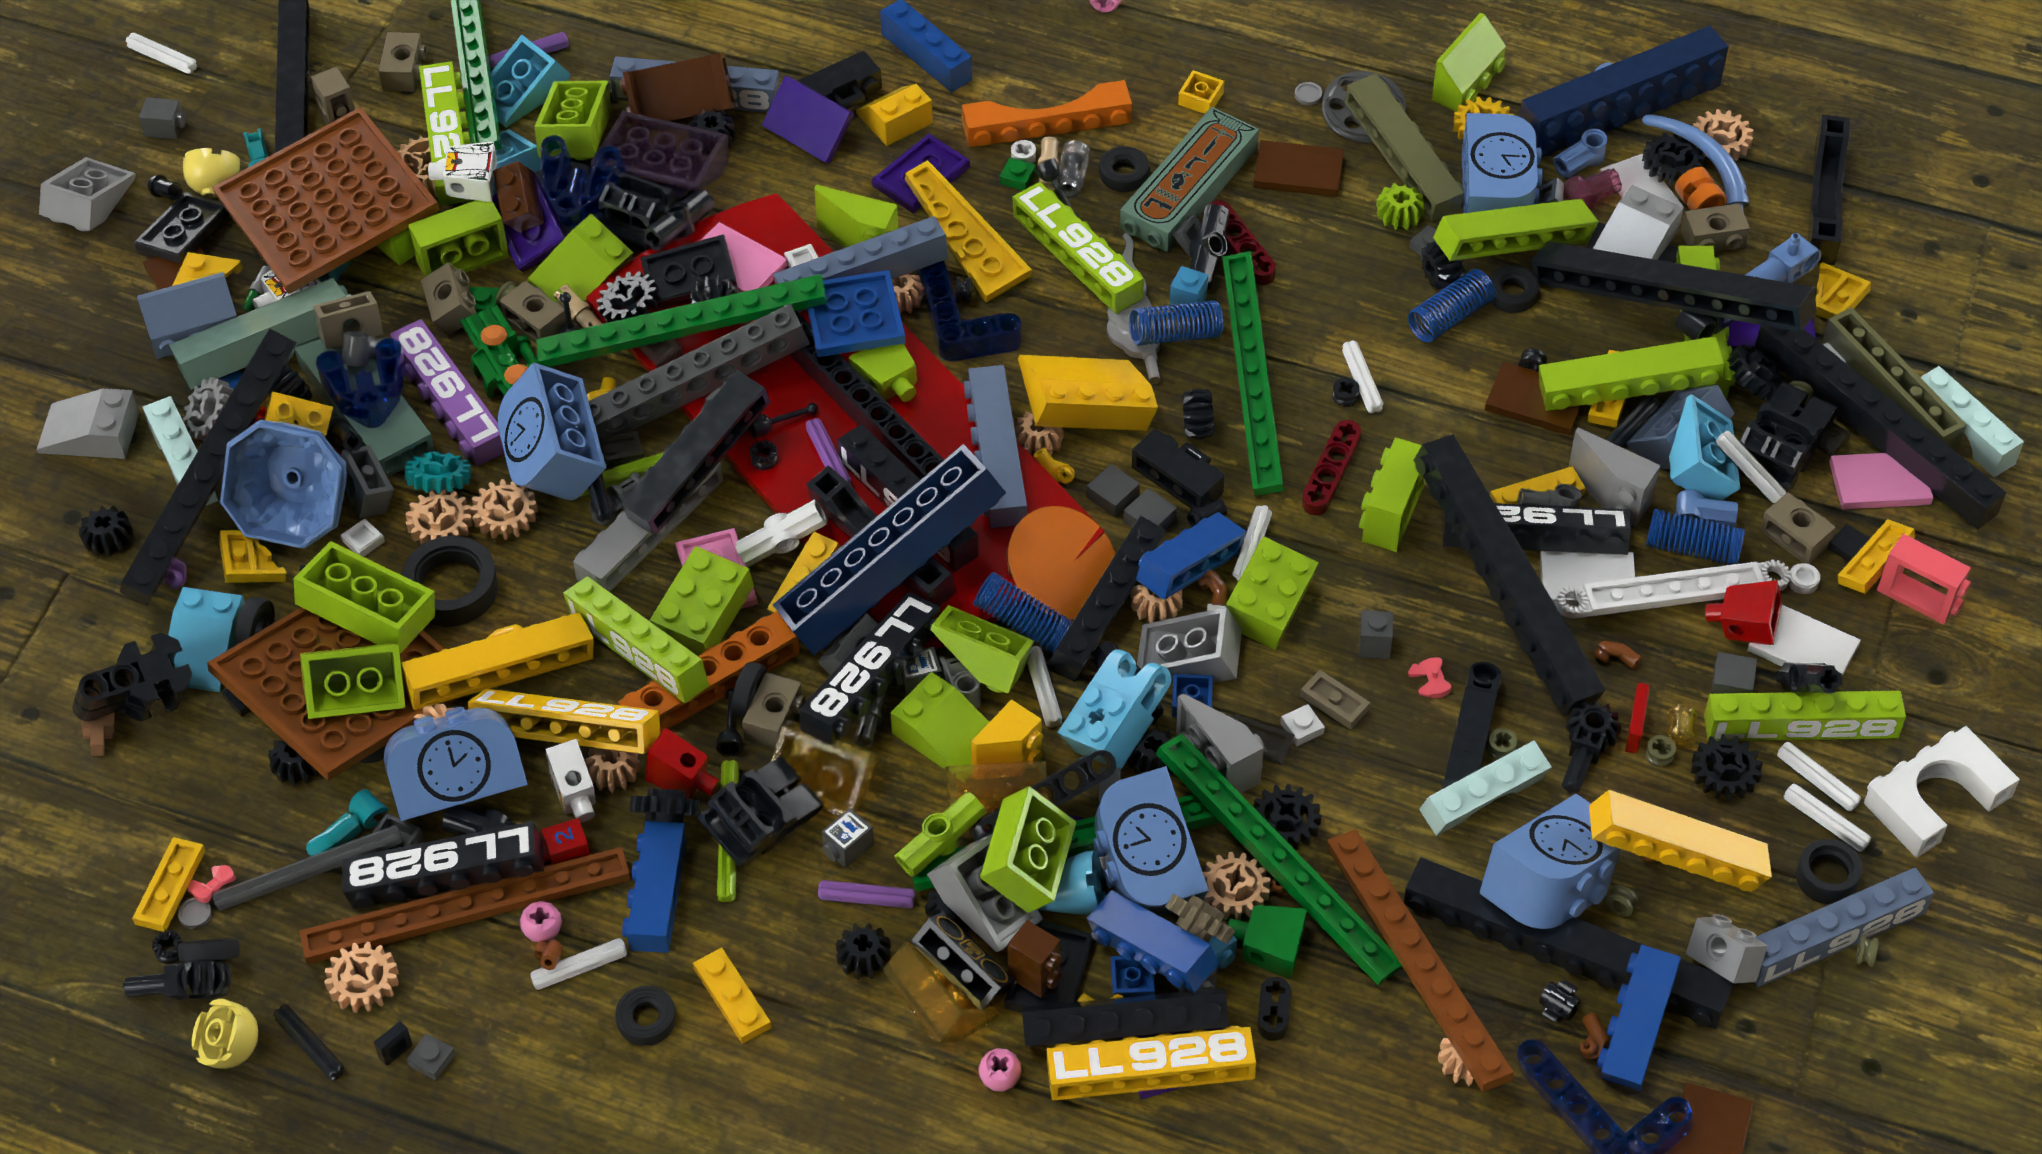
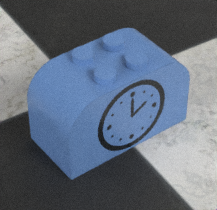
M1467 113L1461 151L1462 187L1464 189L1463 213L1538 204L1539 188L1537 186L1542 185V169L1538 168L1537 165L1541 164V148H1536V133L1532 125L1525 119L1515 115Z
M533 362L508 390L502 400L498 413V429L509 474L516 485L565 500H575L606 469L583 379Z
M456 707L445 712L446 716L433 719L432 716L418 718L413 721L414 725L397 731L390 738L384 751V764L400 821L528 785L515 738L507 722L499 713L488 708L479 707L465 710L464 707Z
M1167 767L1125 778L1112 784L1105 791L1094 819L1096 838L1093 839L1095 851L1098 857L1103 856L1107 869H1103V874L1108 888L1113 887L1116 893L1158 916L1173 913L1165 907L1173 893L1188 902L1192 895L1203 900L1209 890Z
M1574 794L1493 844L1480 894L1524 925L1540 929L1554 928L1572 917L1580 916L1587 907L1592 904H1598L1603 900L1608 892L1621 849L1592 839L1589 805L1591 803L1578 794Z

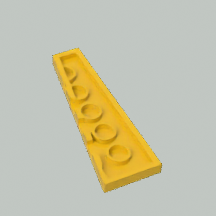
M928 160L905 173V181L928 216H935L946 234L947 245L968 277L972 278L973 285L986 303L1031 277L1032 269Z

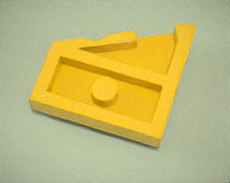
M188 252L172 286L224 272L225 278L232 272L238 274L242 270L241 261Z
M1822 262L1819 268L1815 299L1817 312L1815 314L1829 319L1851 307L1854 309L1871 291V282Z
M220 530L219 543L225 583L286 581L287 573L285 568H278L272 561L271 552L259 543V539L245 537L240 530Z

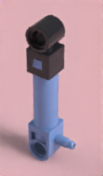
M1793 233L1788 240L1769 252L1768 260L1745 275L1793 283L1817 265L1821 258V251L1798 233ZM1682 311L1676 319L1675 326L1691 340L1711 337L1736 320Z

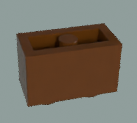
M519 161L493 170L503 223L518 232L543 224L544 218L534 171Z
M1026 920L1008 943V973L1015 979L1017 984L1040 998L1048 988L1052 990L1056 987L1062 976V972H1060V962L1062 959V955H1060V939Z

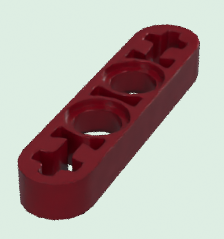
M1211 202L1210 204L1222 205L1229 210L1228 214L1230 216L1224 237L1230 254L1241 253L1240 251L1246 248L1254 250L1255 253L1252 255L1256 284L1267 285L1273 282L1276 264L1227 202ZM1229 230L1239 231L1241 234L1232 237L1227 235L1226 232Z
M1342 420L1336 424L1303 491L1302 507L1310 515L1325 513L1334 498L1360 443L1361 428L1356 422ZM1346 433H1351L1348 435L1346 439V444L1343 443L1342 437L1345 436ZM1339 452L1345 458L1337 461L1331 459L1329 455ZM1322 474H1330L1334 477V480L1323 482L1318 477ZM1317 491L1321 492V499H1318L1317 502H1312L1317 495Z

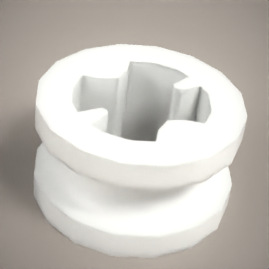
M1028 140L1016 141L1011 147V158L1034 164L1036 161V147Z

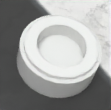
M1806 563L1794 565L1790 570L1789 587L1799 594H1811L1816 591L1820 582L1819 571L1814 566Z

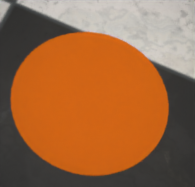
M1050 506L1029 513L1017 524L1009 542L1008 561L1012 577L1022 592L1026 591V595L1031 594V598L1035 597L1036 600L1045 603V607L1049 605L1050 609L1054 608L1055 612L1058 611L1060 615L1063 614L1066 618L1074 620L1116 553L1104 532L1100 538L1077 558L1100 526L1081 512L1061 506Z

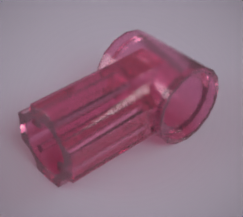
M1614 168L1604 170L1585 179H1582L1581 176H1574L1565 182L1563 196L1567 200L1582 199L1591 210L1598 200L1621 191L1622 183L1618 172Z

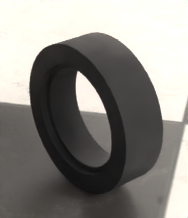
M461 536L439 537L419 546L406 560L402 576L419 584H422L424 577L430 570L450 562L468 564L480 574L477 585L465 596L453 600L435 599V617L429 624L451 627L469 623L482 616L495 601L498 593V579L494 561L489 551L477 541Z

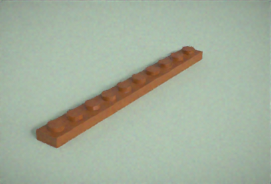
M1355 829L1328 839L1327 849L1481 1091L1484 1092L1512 1081L1513 1070L1358 831Z
M622 847L545 866L544 871L533 873L527 877L517 876L501 879L496 883L476 884L465 889H457L299 930L304 957L307 965L328 960L331 957L341 956V948L348 952L352 951L353 943H357L359 949L364 948L366 942H370L372 948L526 908L534 902H549L631 880Z

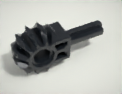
M1595 700L1589 706L1583 701L1579 708H1573L1570 712L1566 729L1569 732L1568 738L1571 742L1569 756H1572L1562 782V788L1570 794L1573 792L1578 793L1581 790L1590 763L1597 765L1601 752L1605 753L1608 750V746L1614 747L1618 741V735L1621 733L1622 726L1618 722V712H1610L1609 704L1601 707L1598 706L1599 704Z
M210 960L165 965L164 974L127 977L122 987L125 995L128 997L164 994L165 997L176 1000L224 997L230 991V966L220 961Z

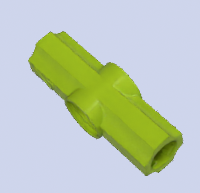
M966 792L943 813L931 814L923 822V831L894 855L897 863L907 874L915 877L937 856H945L954 852L959 844L958 838L987 813L984 806L972 793Z

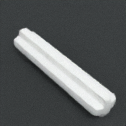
M131 33L126 38L127 47L187 74H192L197 68L195 59L137 33Z
M1354 340L1345 342L1342 352L1354 380L1359 384V392L1366 409L1371 414L1380 412L1383 409V401L1360 347Z
M1730 431L1719 435L1716 444L1772 503H1776L1786 494V490Z
M1266 505L1257 506L1254 509L1233 571V576L1236 577L1237 581L1242 576L1260 540L1265 536L1272 516V511Z
M1034 646L1031 649L1027 665L1046 726L1049 728L1060 726L1062 724V715L1043 652L1039 646Z
M1786 742L1780 747L1777 754L1780 759L1847 811H1853L1858 806L1861 797L1800 749L1790 742Z
M1792 784L1786 790L1784 795L1786 801L1858 851H1863L1868 846L1871 840L1870 835L1800 786Z
M617 938L560 960L553 970H546L543 967L530 973L532 983L536 990H540L613 962L627 955L626 946L621 938Z

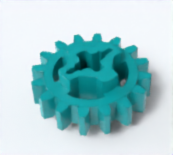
M434 451L424 453L422 458L414 456L413 461L406 462L405 481H407L408 486L414 485L415 490L421 489L425 493L433 490L437 494L445 490L448 493L453 492V488L463 489V484L470 483L471 465H469L467 459L462 460L460 455L454 456L451 453L440 454Z

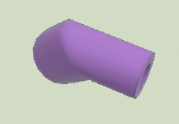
M175 558L169 568L167 578L164 577L165 583L168 586L177 589L182 587L187 580V566L177 558Z

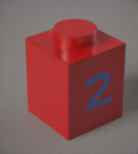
M579 818L541 829L544 840V862L550 861L551 865L590 855L588 842Z

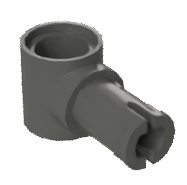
M344 332L341 362L351 366H367L369 359H373L375 356L394 354L396 349L395 341L389 337L373 338L370 334L363 332Z
M1559 484L1555 487V490H1547L1546 492L1521 488L1517 503L1524 505L1578 507L1582 493L1579 489L1569 484Z

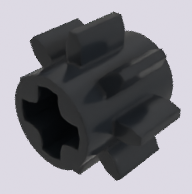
M1560 980L1558 985L1550 982L1539 999V1003L1546 1007L1542 1015L1555 1023L1557 1020L1561 1021L1562 1018L1568 1021L1571 1020L1581 1004V999L1575 995L1578 987L1566 980L1563 982Z

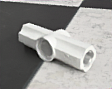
M816 500L803 505L789 514L778 513L772 515L765 520L763 528L736 542L737 553L744 564L749 567L773 553L783 554L790 552L799 545V539L827 525L828 519Z

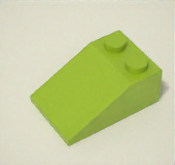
M820 185L815 186L817 227L843 248L898 229L897 204Z
M590 214L564 238L528 277L527 281L533 287H539L554 302H559L554 298V294L557 291L563 293L560 288L566 284L570 286L571 290L582 302H587L586 297L630 261L633 251L596 217Z
M949 605L935 620L930 629L979 682L986 684L988 689L998 693L1010 692L1023 674L1034 644V640Z
M930 672L891 712L892 734L962 782L966 783L972 777L971 741L989 721L957 688L933 672Z

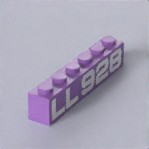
M422 319L390 333V337L396 344L395 352L392 354L393 359L396 363L401 362L404 365L403 370L410 382L415 381L417 383V389L422 399L430 401L435 417L438 420L441 418L444 420L447 433L452 439L457 438L459 448L464 457H470L478 467L504 454L498 422Z

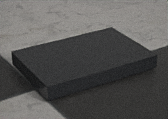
M185 192L134 241L137 251L182 263L187 253H192L230 214L219 201Z
M724 234L640 257L644 275L649 274L660 290L658 293L661 299L656 301L657 308L689 300L691 289L695 288L696 281L704 282L706 276L710 279H715L719 275L721 280L730 278L732 285L738 286Z
M1042 921L1038 922L1036 926L1060 939V955H1062L1060 962L1061 979L1054 989L1048 988L1041 998L1014 982L1007 992L1004 1009L1022 1013L1023 1007L1076 1002L1095 941L1091 933Z

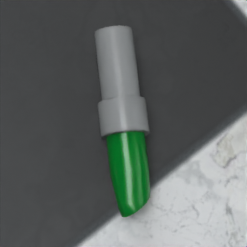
M262 266L257 278L252 282L244 301L243 309L252 311L254 308L252 299L263 294L264 291L260 279L271 270L268 266Z

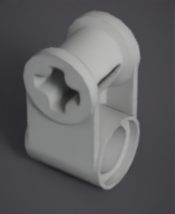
M956 657L950 659L939 658L938 662L942 671V679L957 688L977 709L981 704L980 682Z

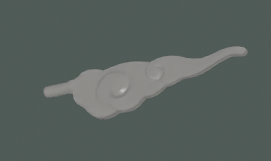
M1124 233L1123 240L1126 247L1122 256L1133 270H1137L1132 261L1133 240L1129 234ZM1144 279L1142 300L1117 314L1108 307L1107 334L1110 341L1123 349L1127 355L1143 359L1149 383L1155 385L1160 382L1157 365V353L1160 349V343L1137 346L1131 338L1129 329V317L1134 308L1152 307L1146 296V282ZM1138 315V318H1137V326H1138V333H1139V324H1138V323H1139V315ZM1151 318L1152 335H1154L1153 322Z

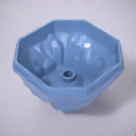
M259 420L227 443L220 503L245 537L305 549L338 526L346 478L348 476L346 462L334 450L321 431L285 422Z

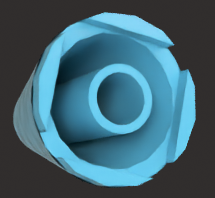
M1094 850L1085 851L1067 858L1055 901L1037 910L1090 915L1106 897L1105 891H1102L1101 880H1104L1097 852H1094Z

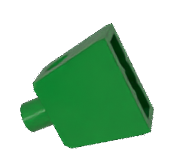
M1255 905L1253 906L1249 922L1230 918L1228 926L1236 930L1233 936L1238 941L1244 942L1242 959L1245 962L1292 979L1305 929L1307 909Z

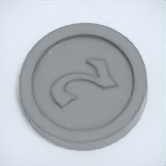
M1312 82L1301 83L1295 89V99L1300 104L1306 106L1318 104L1322 99V89L1319 85Z
M190 898L179 907L178 917L184 927L198 929L210 921L212 909L208 902L201 903L195 898Z

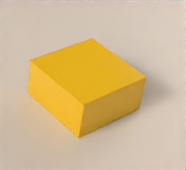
M1193 70L1179 91L1178 105L1206 114L1211 107L1215 108L1222 97L1224 81Z

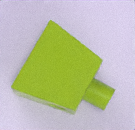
M904 344L860 350L849 356V364L885 400L898 395L903 402H907L915 396L916 389L914 385L917 382L916 365Z

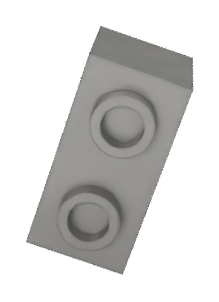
M1713 914L1712 917L1697 918L1686 955L1732 983L1756 982L1768 945L1756 939L1757 935L1754 932L1731 924L1732 920L1726 916Z

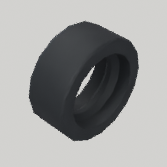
M1820 839L1810 843L1803 850L1796 869L1797 883L1802 892L1812 900L1823 904H1832L1855 893L1862 874V863L1856 851L1846 843L1834 839ZM1818 859L1835 861L1845 868L1848 873V879L1840 884H1828L1820 881L1811 872L1810 864Z

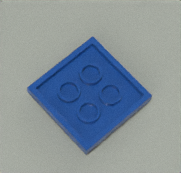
M890 270L824 280L827 304L807 308L817 357L906 343Z

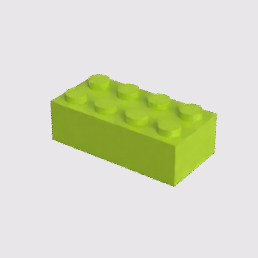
M553 81L535 124L538 158L556 161L562 158L587 160L595 157L612 111L608 81Z
M332 541L293 578L296 605L377 645L397 643L399 644L400 654L435 617V591Z

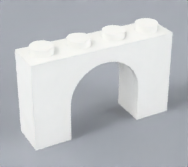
M1965 726L1957 732H1948L1933 747H1924L1909 762H1900L1885 777L1878 776L1873 779L1867 786L1868 792L1864 804L1917 858L1941 843L1947 828V824L1923 801L1918 793L1917 784L1930 778L1953 780L1962 785L1989 812L2013 797L2020 779Z

